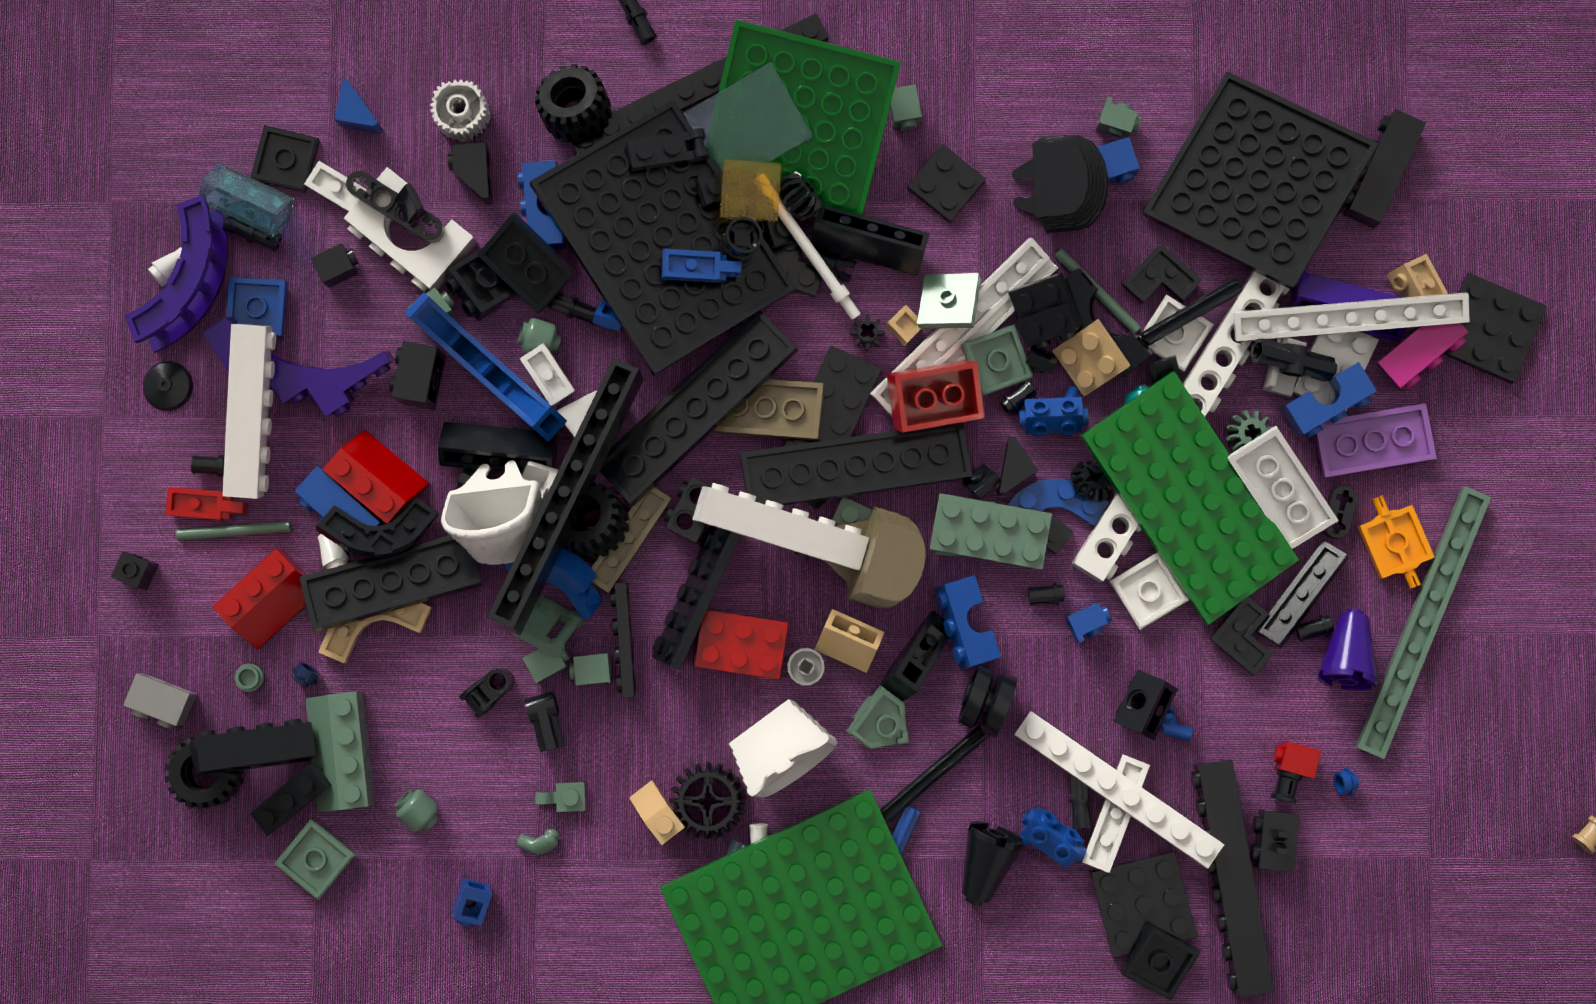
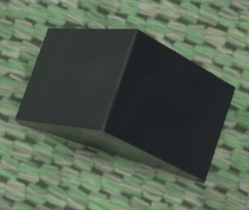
M1010 436L1007 439L1000 476L1001 482L999 483L997 495H1005L1038 471L1016 437Z

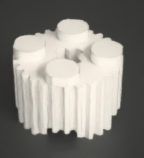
M461 79L459 82L454 80L453 83L450 81L446 84L442 82V86H437L438 90L433 91L434 98L431 99L433 103L430 104L432 107L430 110L432 118L439 130L444 135L446 134L448 138L451 137L454 141L457 139L460 143L473 140V136L479 137L478 133H483L482 129L487 128L485 124H489L491 119L489 104L481 89L474 85L472 81L470 83L465 81L464 83ZM459 107L465 109L462 113L457 114L456 109Z

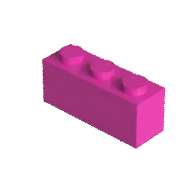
M1461 323L1421 326L1377 363V366L1399 390L1404 386L1409 390L1422 379L1418 374L1425 368L1432 371L1444 361L1441 355L1448 349L1455 352L1467 342L1463 337L1468 331Z

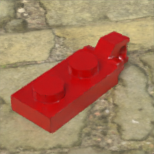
M168 487L165 511L167 516L224 521V519L231 520V513L247 514L248 503L233 501V497L223 496V492Z

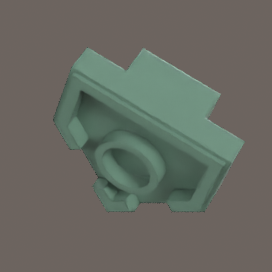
M880 685L872 696L868 695L852 717L854 721L846 732L869 749L909 743L905 719V704Z

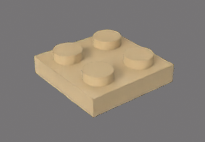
M1099 319L1052 350L1084 397L1131 366Z

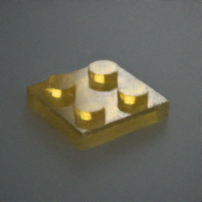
M724 159L720 218L736 219L748 217L755 221L777 222L781 164Z

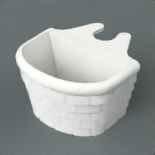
M515 461L507 462L505 464V473L495 480L487 479L490 466L483 464L465 485L448 492L441 517L442 526L479 563L499 565L514 562L542 505V494L539 490L540 484L537 481L524 480Z
M788 699L731 741L729 745L737 759L735 762L739 766V772L744 778L742 780L748 787L747 793L753 797L765 798L785 788L815 767L835 749L838 742L818 721L814 720L810 714H807L804 708L799 707L797 702Z

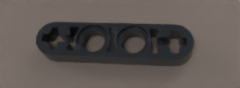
M355 171L348 176L346 180L347 190L356 199L425 242L436 243L443 238L445 228L442 222L431 213L426 211V215L422 219L420 217L408 223L400 219L401 210L396 202L397 192L362 171ZM364 179V184L373 191L370 195L361 188L356 192L354 182L356 180L361 182ZM381 193H388L391 196V202L386 207H380L376 204V198ZM420 219L429 226L436 223L437 233H430L426 236L427 231L418 224Z

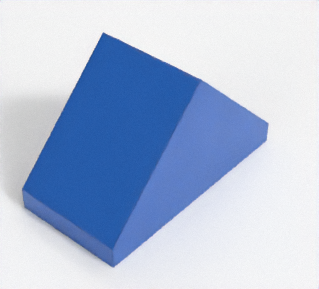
M347 78L343 80L334 120L340 127L373 133L382 132L383 129Z

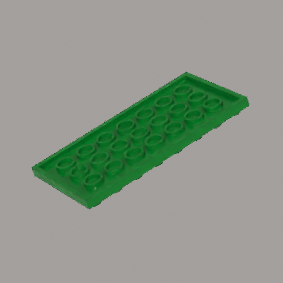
M1175 371L1167 374L1080 435V438L1205 625L1211 624L1299 561L1276 524L1266 517L1227 457L1230 456Z

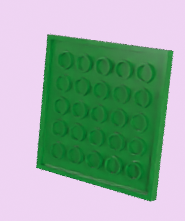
M736 19L706 144L710 157L720 172L744 170L759 176L763 174L775 187L784 177L795 171L799 172L817 189L816 191L821 196L822 204L863 215L901 61Z

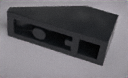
M935 611L929 613L892 663L880 684L901 701L918 692L949 639L944 630L945 619Z

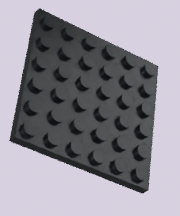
M1226 72L1145 207L1143 216L1294 291L1376 152L1379 143L1230 72Z

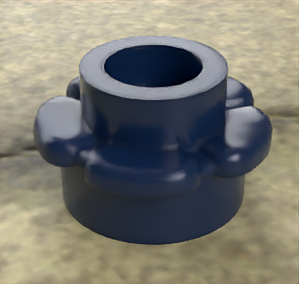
M300 662L297 668H292V672L295 675L293 679L301 686L308 687L309 684H317L316 679L320 674L310 665Z

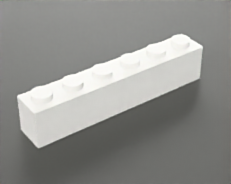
M231 324L223 496L258 499L264 496V492L268 491L269 477L265 475V464H268L270 461V447H266L267 435L271 434L272 429L271 418H268V407H271L273 404V391L269 390L270 378L274 377L275 372L274 361H271V350H274L276 346V334L272 333L273 326Z
M713 483L711 488L702 486L692 520L860 571L869 542V537L861 535L862 529L845 525V529L834 527L836 521L824 517H819V520L815 521L808 518L810 513L793 508L792 513L783 511V505L780 503L766 500L764 505L755 502L756 496L741 491L738 496L729 494V487Z

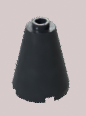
M981 821L971 822L968 828L962 894L966 896V901L977 906H981L982 903H988L1021 853L1025 843L1022 842L1023 839L1016 833L1000 826L997 827V830L988 828L989 823Z

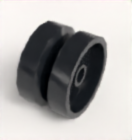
M979 664L965 690L957 724L971 729L977 724L980 715L983 714L980 725L981 733L995 738L1003 725L1010 707L1017 678L1003 673L997 678L994 687L991 688L994 678L993 669Z

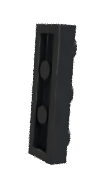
M313 762L250 814L265 835L269 836L331 786V783L316 763Z

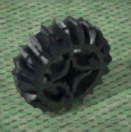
M707 762L706 771H702L701 765L697 763L695 764L696 774L693 775L689 768L685 769L684 771L688 779L685 780L683 777L678 776L676 780L682 784V787L673 786L671 788L672 792L679 794L678 798L672 797L669 799L670 803H678L679 806L674 808L673 812L675 814L681 813L680 821L688 823L683 830L685 833H688L692 827L696 829L694 838H698L701 831H705V840H710L711 831H715V835L719 839L722 837L721 828H724L728 834L732 832L728 824L730 821L737 826L740 824L739 819L734 817L735 813L745 815V810L738 808V804H746L747 799L738 798V794L744 793L746 789L745 787L735 788L734 785L739 783L741 779L736 777L731 781L728 778L733 772L732 769H728L725 775L720 773L723 764L719 763L716 771H711L712 763ZM704 777L703 792L696 796H685L690 784ZM713 777L726 784L732 797L716 794L713 787ZM708 786L709 793L713 794L712 797L715 796L716 800H723V802H716L711 805L709 816L707 815V808L700 801H693L704 798L708 792ZM685 805L698 806L703 812L704 824L694 820L687 812ZM732 805L730 813L724 820L712 824L713 812L716 807Z

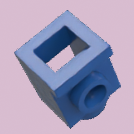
M1099 602L1064 617L1076 643L1085 641L1084 634L1091 638L1104 632L1102 626L1112 622L1105 606L1101 607Z
M462 878L452 909L453 918L463 926L472 927L473 924L482 926L492 897L490 885ZM467 899L475 901L472 905L465 904Z

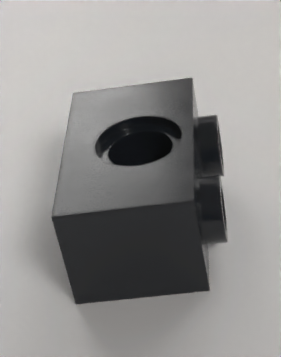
M1137 670L1129 683L1123 702L1117 709L1114 722L1132 732L1155 741L1178 688L1165 680ZM1146 700L1144 707L1141 708L1143 702Z

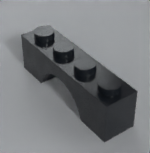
M1078 268L1065 278V282L1083 323L1078 329L1080 332L1096 321L1093 303L1098 288L1081 268ZM1107 331L1131 365L1118 375L1122 374L1126 377L1154 353L1136 331L1123 335Z

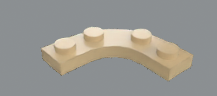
M419 603L330 628L318 653L347 664L359 635L364 628L373 622L391 621L422 633L433 607Z

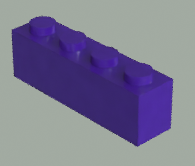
M1304 272L1294 291L1292 290L1290 307L1403 297ZM1407 327L1358 332L1400 342Z

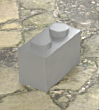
M136 673L123 706L131 708L130 713L137 717L147 719L149 715L158 719V725L173 729L174 726L185 725L197 693L145 673Z

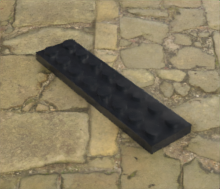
M759 311L739 327L610 449L600 472L629 504L634 506L797 353L798 349Z
M963 422L903 433L900 431H890L740 452L739 454L745 492L756 496L755 502L764 505L766 500L782 505H790L963 480L973 476Z

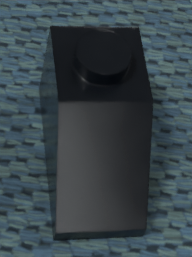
M486 143L452 145V154H448L449 170L453 171L457 179L486 204H492L490 151Z

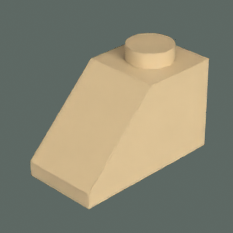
M652 780L629 797L642 820L661 845L687 826L684 821H680V816L673 812L674 808Z

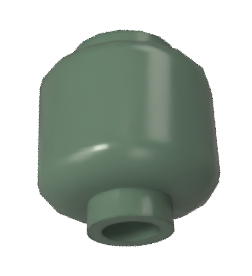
M532 318L528 323L523 322L517 343L521 344V349L524 353H529L543 343L546 344L550 352H557L561 336L556 335L557 327L555 324Z
M421 789L415 791L408 790L395 804L397 819L412 832H418L422 829L428 831L438 820L435 816L438 811V804Z

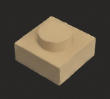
M907 305L903 306L884 325L903 345L907 344L921 330L917 325L918 316Z

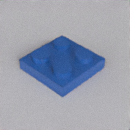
M229 277L226 317H233L238 324L273 326L272 333H275L276 337H284L288 282L286 280Z

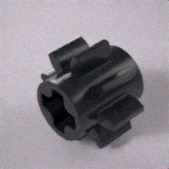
M866 315L863 322L855 319L854 324L858 328L857 330L850 331L851 336H857L854 346L857 347L862 344L865 346L866 351L869 350L872 344L879 347L881 343L877 336L885 335L884 330H878L881 320L870 321L869 315ZM862 329H873L872 338L869 336L863 338Z

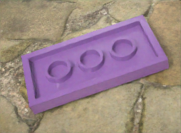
M1426 403L1346 416L1333 424L1329 419L1321 424L1323 430L1314 435L1322 478L1437 459Z

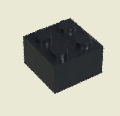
M403 341L402 348L398 347L395 356V364H398L396 376L392 375L389 384V391L392 392V397L403 405L435 410L446 355L434 346Z

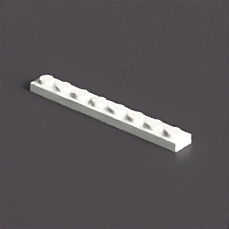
M1468 293L1234 312L1235 341L1470 322Z
M1032 711L1029 712L1014 736L1206 869L1210 867L1224 846L1219 840Z

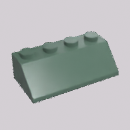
M363 691L305 698L308 722L312 724L316 756L312 759V763H316L331 783V786L316 797L317 812L375 805Z

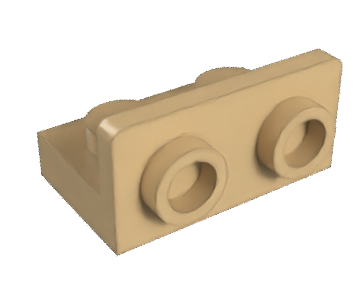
M1427 254L1407 262L1387 274L1397 296L1403 298L1448 294Z

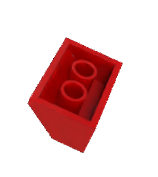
M366 430L342 446L322 469L386 524L396 519L414 497L418 498L430 484Z
M276 548L212 607L235 632L259 650L306 607L299 578L306 574L284 550Z

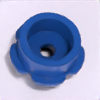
M1344 768L1334 774L1333 783L1337 793L1353 796L1355 789L1359 787L1357 775L1349 768Z

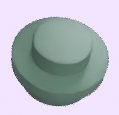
M244 664L235 673L237 687L245 692L258 690L264 682V673L255 664Z

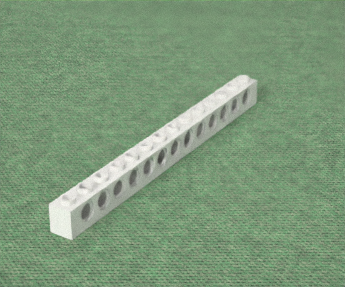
M1252 271L1242 287V291L1235 298L1183 383L1194 402L1198 404L1204 417L1208 411L1211 413L1215 411L1221 401L1218 395L1222 388L1228 389L1236 377L1232 372L1237 364L1241 366L1244 364L1251 352L1247 348L1252 340L1236 343L1230 337L1231 330H1235L1234 312L1245 311V307H1252L1255 310L1278 308L1280 304L1276 301L1280 294L1286 295L1290 290L1255 271ZM1261 283L1270 286L1272 291L1270 296L1261 293L1259 288ZM1216 354H1224L1227 357L1228 365L1226 367L1217 364ZM1202 377H1208L1213 381V390H1205L1202 387ZM1117 492L1112 497L1071 564L1099 583L1103 582L1105 578L1110 580L1118 568L1115 562L1119 555L1125 556L1133 544L1129 540L1135 530L1137 532L1141 531L1140 526ZM1115 519H1120L1125 523L1126 530L1123 534L1114 532L1112 523ZM1100 543H1106L1110 546L1111 555L1109 558L1099 556L1097 548Z

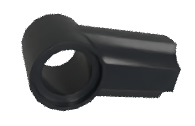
M554 692L525 698L527 714L530 722L534 725L540 752L565 746L558 720L559 708Z

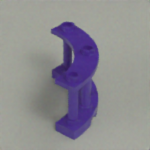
M204 195L176 205L181 224L182 250L180 258H177L174 269L167 280L168 284L159 295H155L140 308L124 315L134 342L138 344L149 339L154 353L169 347L183 338L203 319L216 299L224 279L228 258L227 231L223 230L225 220L221 209L210 212L207 198Z

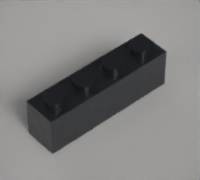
M1397 109L1389 116L1384 115L1377 127L1380 135L1377 141L1373 140L1379 143L1378 148L1358 180L1354 191L1351 192L1344 204L1347 206L1343 214L1344 216L1373 229L1381 223L1426 122Z
M822 204L823 206L819 209L811 238L814 248L918 276L930 233Z
M451 422L443 423L438 443L440 466L478 469L481 465L488 464L490 471L505 472V464L509 461L516 462L520 473H523L528 461L554 468L558 451L557 433L548 442L535 430Z
M301 719L288 720L284 722V725L275 727L273 723H263L256 725V729L245 730L243 726L227 729V733L216 734L215 730L197 733L198 737H195L190 742L195 777L306 762L316 756L311 722L302 723Z

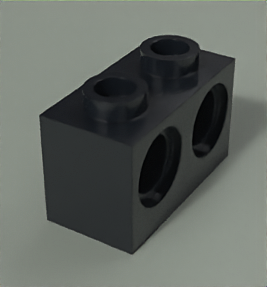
M691 477L689 482L684 481L677 493L680 500L676 508L670 507L664 521L668 523L666 526L667 530L698 545L708 524L693 520V525L690 529L682 530L678 527V520L683 515H689L693 518L697 504L691 502V494L696 490H701L702 486L710 488L711 486Z

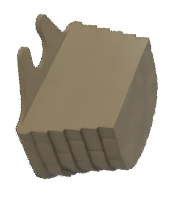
M874 506L866 520L836 525L835 527L845 529V525L862 529L861 535L869 537L860 571L825 561L846 582V599L874 608L888 609L902 602L913 592L922 576L926 550L921 531L910 518Z

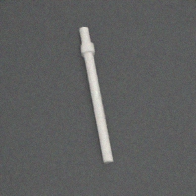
M761 174L754 179L755 184L832 291L830 295L834 301L841 304L851 320L860 315L861 313L848 296L850 292L844 284L840 285L791 213L782 204L781 199L764 175Z

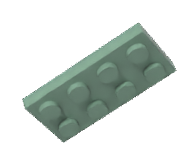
M939 493L929 550L1043 570L1052 513Z

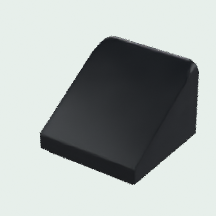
M409 183L405 184L396 196V202L405 221L408 223L426 215V211L414 187Z

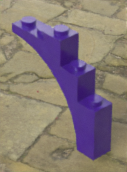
M225 317L203 332V335L228 372L231 324H238L233 317ZM383 351L364 362L341 368L325 369L303 366L284 360L271 353V361H274L275 372L274 377L270 378V385L282 403L292 401L293 404H297L309 396L306 392L309 391L325 417L334 414L337 418L351 408L348 404L355 400L349 390L351 389L355 393L368 384L366 379L373 374L379 377L391 369L389 364L395 361L390 351Z

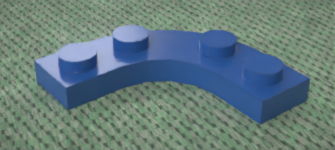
M1056 478L1037 481L1026 486L1010 500L1008 506L1035 511L1060 508L1074 514L1094 527L1110 502L1106 499L1103 501L1086 499L1074 489L1070 480Z

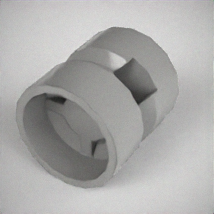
M809 648L795 651L787 664L791 679L803 686L817 683L825 670L821 655Z

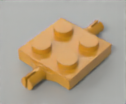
M1383 495L1372 499L1378 515L1372 521L1358 526V530L1379 579L1392 574L1403 573L1409 589L1421 585L1414 569L1422 562L1435 557L1413 505L1400 510L1389 511Z

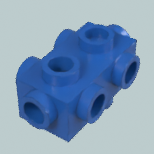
M1069 387L1064 398L1025 399L1024 411H1019V427L1025 428V434H1032L1035 437H1042L1046 433H1061L1064 436H1070L1075 432H1082V426L1088 425V408H1083L1082 397H1077L1079 390L1075 387Z
M1038 806L1035 810L1030 808L1023 816L1021 822L1024 825L1020 833V837L1023 839L1022 842H1025L1023 847L1032 844L1035 849L1041 850L1065 869L1073 861L1078 863L1084 857L1087 851L1083 847L1084 840L1074 829L1066 827L1059 822L1052 812L1043 810Z

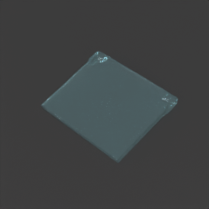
M772 62L684 112L692 129H704L706 136L704 145L708 148L710 157L720 172L726 170L752 172L802 142L813 138L812 131L801 116Z

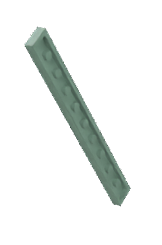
M1466 486L1461 488L1434 553L1435 558H1432L1355 748L1380 759H1385L1491 500L1490 496Z

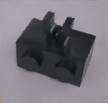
M1258 809V815L1254 816L1252 826L1253 832L1256 833V842L1251 845L1250 860L1254 862L1253 867L1294 873L1299 814Z

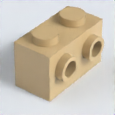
M832 609L814 650L867 673L884 632Z

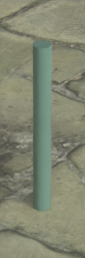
M1060 249L1054 257L1070 273L1075 269L1081 268L1098 288L1095 297L1131 333L1137 332L1141 328L1063 249Z
M291 521L179 529L176 531V537L178 541L286 533L292 531Z

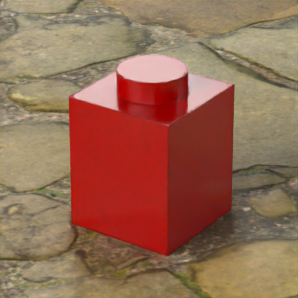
M1281 741V745H1277L1274 750L1273 762H1276L1274 769L1314 779L1321 750L1288 741Z

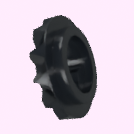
M1091 461L1085 464L1079 462L1071 471L1070 480L1072 486L1086 499L1103 501L1114 490L1100 466H1094ZM1089 478H1091V479H1094V478H1095L1098 482H1096V481H1092V482H1091V481H1088V482H1087V480H1088Z

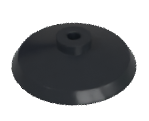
M172 361L160 362L154 365L147 372L143 381V393L146 400L151 406L162 411H173L182 407L189 400L193 390V381L189 371L181 364Z

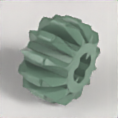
M1248 410L1243 411L1241 417L1233 416L1232 421L1235 425H1228L1226 427L1228 432L1233 433V435L1226 437V441H1235L1236 443L1232 446L1231 451L1235 452L1273 428L1272 426L1267 428L1265 426L1270 420L1269 417L1266 416L1260 421L1259 411H1255L1251 416ZM1248 430L1255 432L1256 436L1253 438L1246 437L1245 432Z

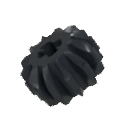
M795 171L784 177L776 186L777 195L781 199L782 204L798 220L804 221L812 217L823 206L821 196L816 191L817 189L799 172Z

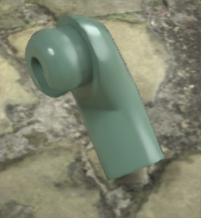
M547 829L545 835L536 839L521 833L516 847L536 855H543L555 849L558 845L559 833L554 829Z

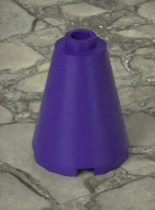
M1347 609L1345 613L1340 614L1318 672V680L1321 683L1332 687V682L1341 684V689L1354 691L1371 690L1372 685L1374 687L1377 686L1369 617L1364 615V611Z

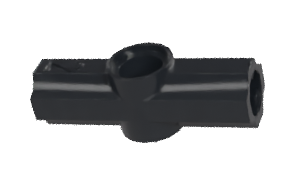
M1262 338L1257 339L1251 349L1250 356L1253 359V363L1278 369L1279 373L1294 377L1305 376L1319 381L1330 382L1337 371L1335 358L1311 352L1308 347L1303 345L1281 344Z

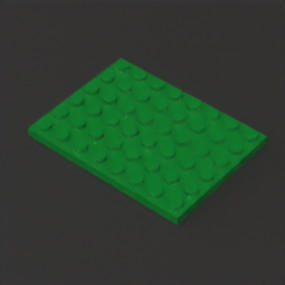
M870 788L660 886V890L714 1004H820L942 946Z

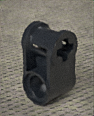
M493 669L467 688L459 698L461 701L465 700L475 711L474 716L479 719L513 688L514 676L508 669ZM498 673L502 674L506 679V684L502 689H497L493 684L494 676Z

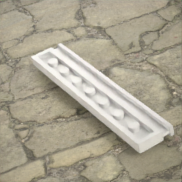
M1028 238L980 285L974 328H936L891 373L965 360L966 357L961 346L962 343L994 332L1015 311L1008 292L1051 276L1058 269L1057 265H1054L1050 257L1033 238ZM886 377L870 395L892 417Z

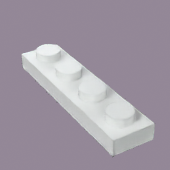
M1122 755L1117 771L1142 787L1150 765ZM1107 799L1104 801L1082 863L1110 873L1131 816Z

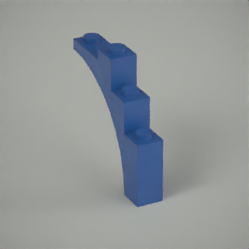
M423 292L404 313L546 441L549 442L567 422L558 411L489 352L426 293Z

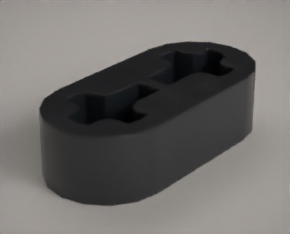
M1349 486L1335 488L1328 497L1327 503L1336 517L1340 515L1338 524L1342 526V530H1338L1336 533H1333V527L1331 526L1323 530L1325 536L1330 539L1344 537L1350 530L1357 503V495ZM1345 492V497L1349 499V503L1343 504L1342 509L1339 510L1340 500L1336 499V496Z

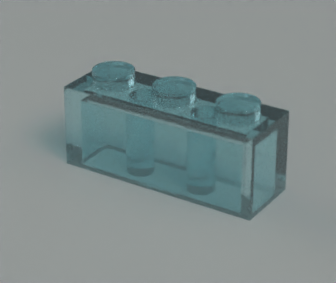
M220 163L201 179L199 196L204 195L210 207L269 235L275 236L291 218L293 197Z

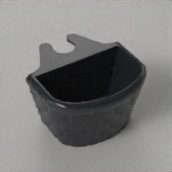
M1080 135L1042 137L1032 143L1033 159L1016 168L1012 172V177L1015 180L1024 178L1034 180L1035 193L1028 198L1016 197L1013 201L1014 206L1036 215L1046 233L1078 231L1089 228L1099 218L1101 211L1104 210L1109 185L1105 161L1097 146L1091 140Z

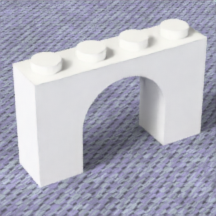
M388 167L376 179L397 193L407 184ZM368 189L366 192L370 195L373 190ZM381 193L376 198V204L380 207H386L391 202V196L388 193ZM360 200L344 217L350 224L347 229L358 239H361L363 236L371 242L369 247L380 257L386 254L393 259L390 265L401 274H404L406 271L414 277L411 282L423 292L427 288L429 290L433 288L438 290L446 280L445 275L448 268L463 260L477 244V241L471 234L451 219L445 226V233L440 241L431 243L420 250L407 251L396 247L392 243L389 233L391 220Z

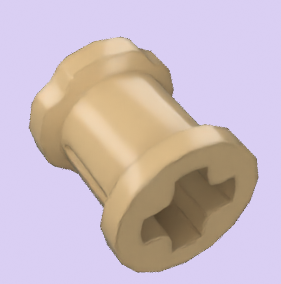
M1593 816L1588 818V824L1579 834H1574L1571 837L1578 846L1589 854H1594L1596 851V817Z

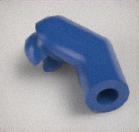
M1170 706L1160 727L1162 732L1167 736L1189 742L1193 728L1178 724L1174 716L1175 710Z

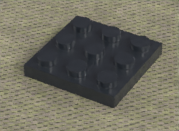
M1467 273L1458 293H1468L1470 322L1461 323L1468 331L1463 337L1467 342L1455 352L1448 349L1443 355L1513 384L1517 380L1547 306L1476 275Z
M1174 851L1112 866L1110 873L1101 870L1090 872L1113 958L1130 954L1149 923L1181 940L1197 937Z

